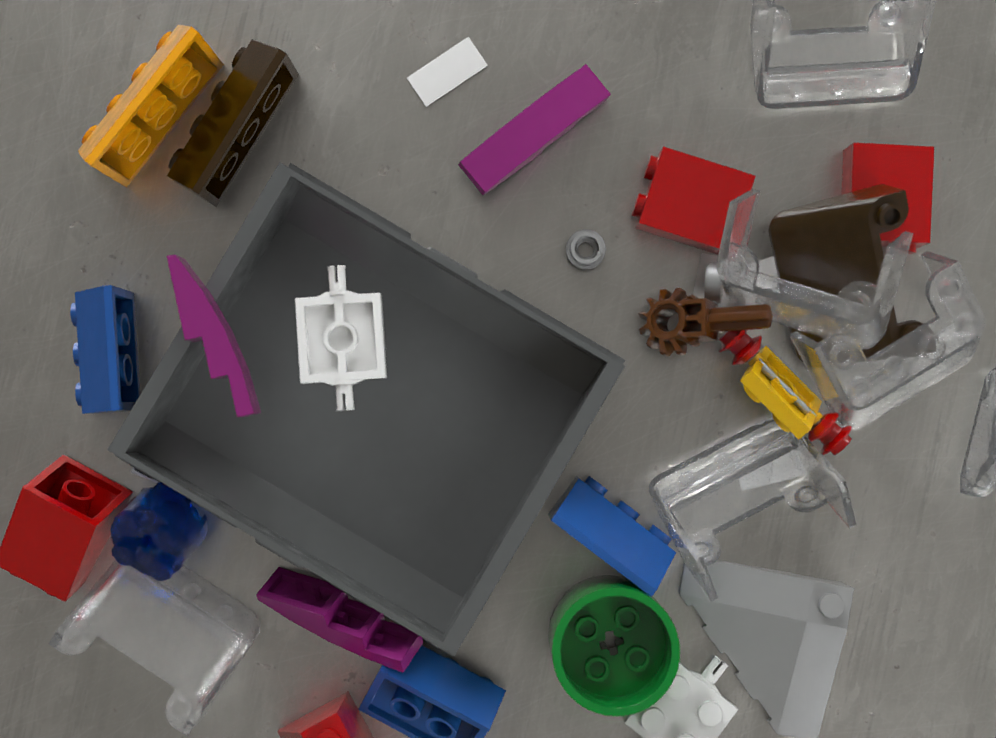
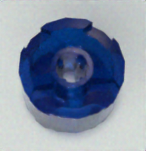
M158 482L154 487L140 490L115 516L110 528L111 539L114 544L111 553L115 560L123 566H131L142 574L152 576L160 582L168 580L182 568L203 543L208 533L207 517L205 514L200 517L197 509L191 504L192 500L164 483Z

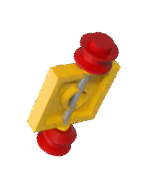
M747 330L725 331L718 339L723 344L718 351L729 350L734 355L731 363L733 366L744 364L750 359L748 362L749 366L740 382L743 384L746 394L754 402L762 403L773 414L775 423L783 431L791 432L798 440L808 433V442L819 440L823 444L820 452L821 455L829 452L837 455L851 442L852 438L848 434L852 430V426L848 425L841 428L836 423L839 416L838 412L822 415L818 412L822 401L766 345L757 352L761 348L762 336L751 338L746 333Z

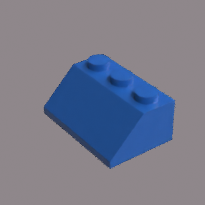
M113 285L75 292V303L71 304L70 316L72 324L75 327L77 326L78 342L73 345L74 363L76 366H79L80 382L76 384L75 388L77 404L82 406V414L131 411L141 395L134 292Z
M576 476L548 513L550 520L652 597L676 554L668 546L672 538L655 525H652L647 530L637 523L636 520L640 514L622 500H620L617 506L603 497L608 490L590 476L584 482Z
M422 644L404 672L381 665L358 710L410 738H484L492 726L506 690L495 685L490 679L476 675L460 666L453 659L443 657Z

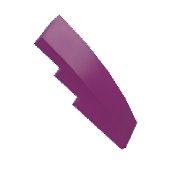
M585 64L491 135L462 159L458 166L484 196L539 156L547 146L571 130L580 119L603 104L611 94L587 64Z
M175 254L167 256L184 339L190 342L203 341L211 379L221 380L229 378L237 417L260 414L261 410L250 371L235 335L212 294L184 258Z
M281 567L275 570L256 594L260 602L326 641L365 659L400 672L405 671L423 644L421 636L404 626L386 621L384 614L374 608L348 599V595L343 590L334 587L330 582Z

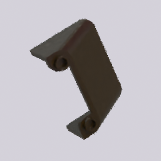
M880 184L784 210L775 215L771 220L769 238L793 349L798 359L805 364L825 365L910 357L936 350L933 333L927 325L916 320L897 323L880 233L897 229L907 218L909 206L906 190Z

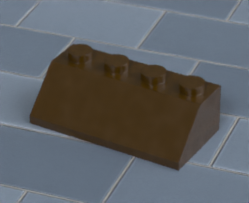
M251 39L247 48L241 47L232 61V72L226 81L222 80L216 85L210 99L212 104L205 115L200 114L195 119L190 128L189 134L191 137L184 149L179 148L173 154L168 168L171 170L167 177L215 207L221 201L299 75L287 53Z

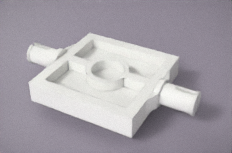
M337 265V274L335 266L327 267L330 292H325L317 297L295 298L300 383L323 382L336 386V411H345V402L346 410H355L353 384L366 379L387 378L382 294H357L346 290L345 265Z
M715 655L703 673L700 674L699 672L687 669L679 662L676 677L663 697L649 708L628 715L624 720L625 724L642 738H718L738 711V708L723 697L714 685L729 665Z

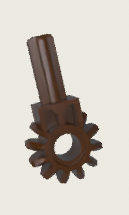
M675 288L672 294L667 289L660 290L659 301L651 297L646 299L650 307L649 312L643 311L638 313L641 319L647 321L639 329L641 335L649 336L646 342L647 346L654 350L659 348L660 354L668 357L671 356L673 351L680 356L686 355L687 344L697 347L700 346V342L718 341L719 331L768 329L773 321L772 310L768 304L718 307V304L706 298L699 299L693 294L687 296L686 291L681 288ZM678 313L679 322L677 327L669 331L667 327L669 318Z

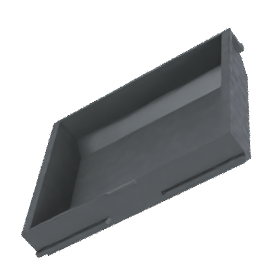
M279 163L206 284V288L212 294L235 335L250 371L261 413L247 417H237L229 378L221 380L211 379L203 341H186L181 326L109 446L108 451L235 528L238 527L253 536L257 544L299 569L312 571L330 582L334 587L343 590L344 593L366 606L374 608L398 625L404 626L421 636L423 640L450 656H455L623 371L625 360L506 289L499 292L479 280L475 272L432 247L426 249L411 240V233L292 163L288 167ZM337 265L346 266V290L357 294H382L387 378L366 379L353 384L355 410H346L345 402V411H336V386L323 382L300 383L295 298L317 297L325 292H330L327 267L335 266L337 274Z

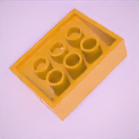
M177 25L173 32L169 31L161 37L156 46L157 52L148 63H142L135 70L130 86L123 94L116 95L110 101L106 110L107 115L99 125L90 127L82 138L81 142L83 145L79 148L78 153L83 160L126 188L224 66L204 38L192 26Z

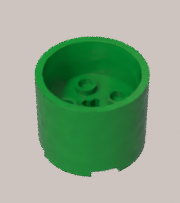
M601 575L585 579L566 592L550 619L548 639L557 678L567 694L576 703L589 711L615 717L632 715L655 704L672 685L680 662V643L676 628L668 613L653 596H649L630 580L613 575ZM608 631H612L615 637H620L615 639V647L608 648L605 642H601L606 639L605 633Z

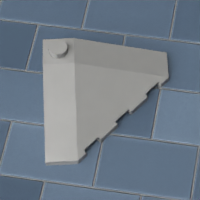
M685 554L679 595L688 607L693 605L705 623L702 628L720 653L725 652L738 671L735 672V675L753 700L758 699L770 716L767 721L778 735L795 738H818L848 628L854 588L839 581Z

